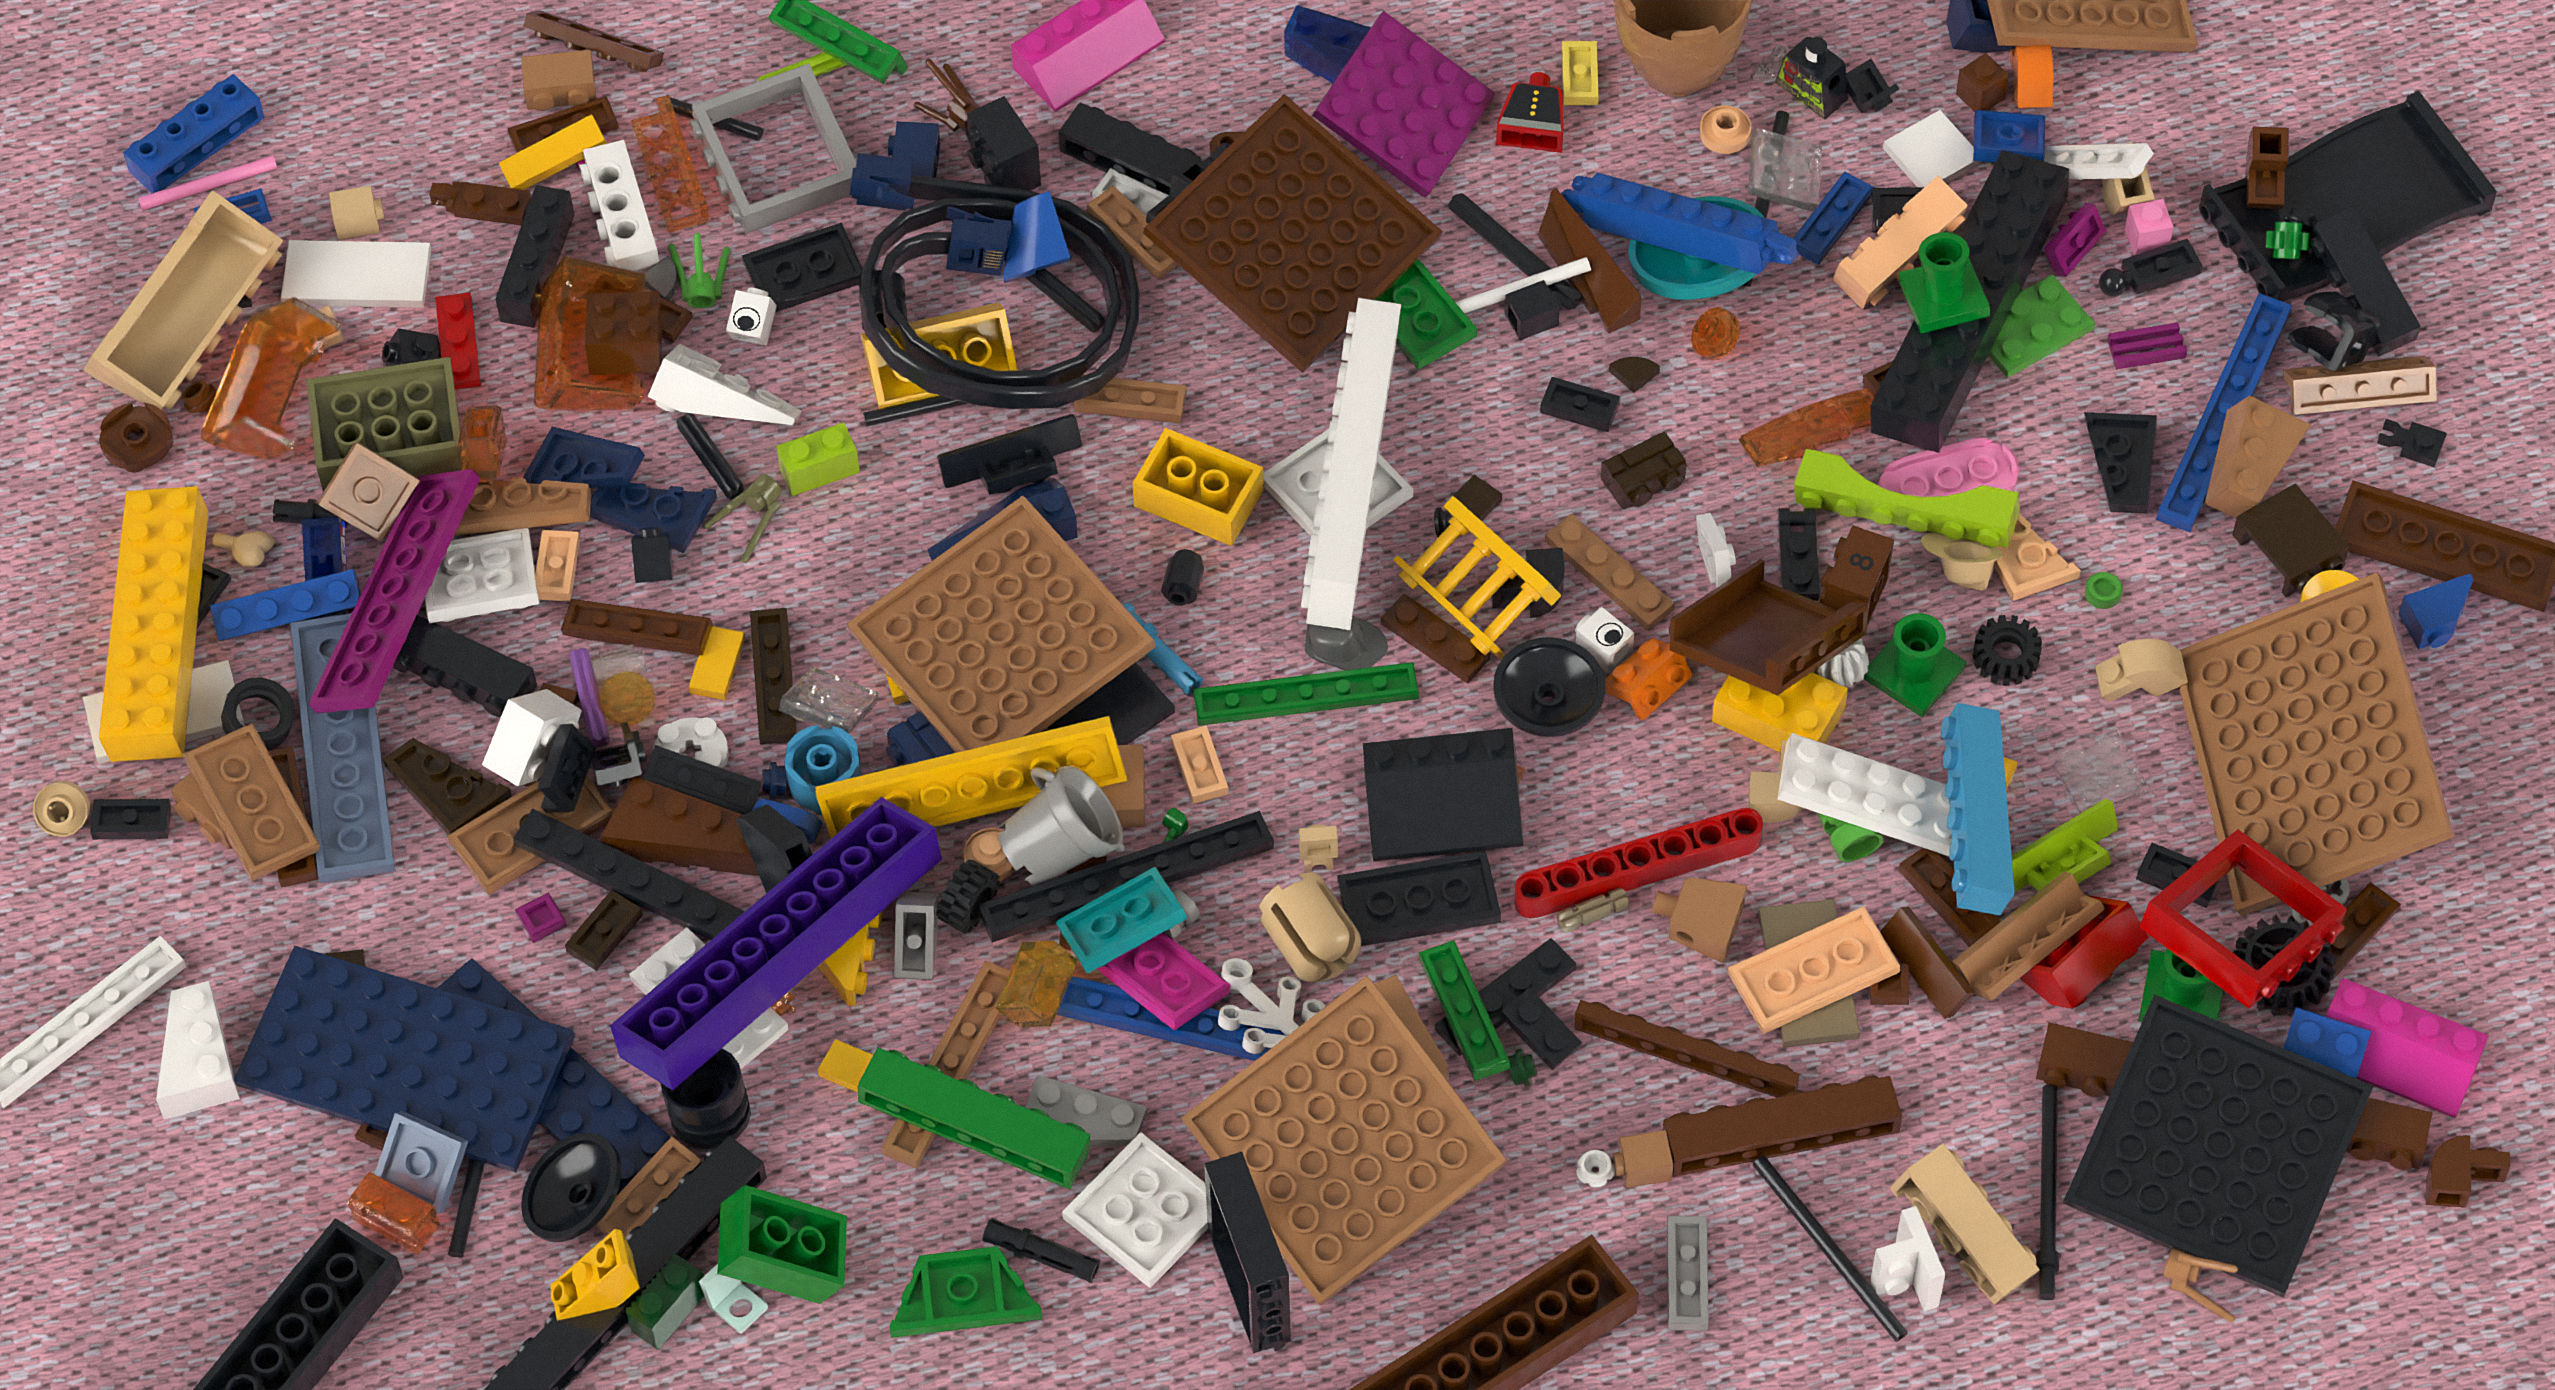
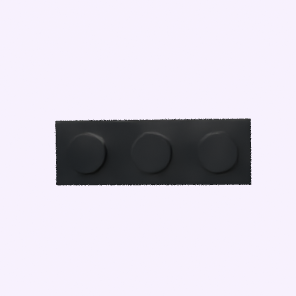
M658 745L654 746L643 779L743 815L752 811L762 783L761 781Z

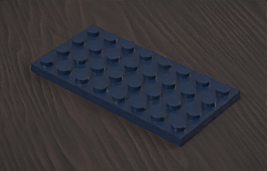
M294 945L235 1075L234 1081L236 1086L353 1123L366 1124L370 1128L386 1133L389 1132L394 1114L404 1111L468 1140L463 1157L516 1173L574 1040L575 1033L572 1029Z

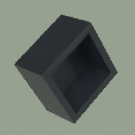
M1005 96L968 112V128L965 129V133L970 143V149L967 150V154L975 169L981 168L984 172L985 183L1030 191L1041 186L1038 144Z

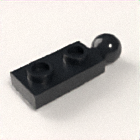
M2184 239L2123 259L2121 265L2123 271L2117 268L2105 270L2099 278V287L2105 295L2115 297L2121 295L2126 290L2127 285H2131L2137 295L2199 275L2203 265L2189 240Z

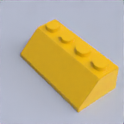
M999 302L909 322V325L918 337L955 360L995 371L1017 370L1006 312ZM885 328L887 332L890 334V336L893 338V340L896 342L898 347L904 350L899 344V342L896 340V338L893 336V334L890 332V330L888 328ZM860 333L866 364L879 409L939 396L928 393L891 369L865 333Z

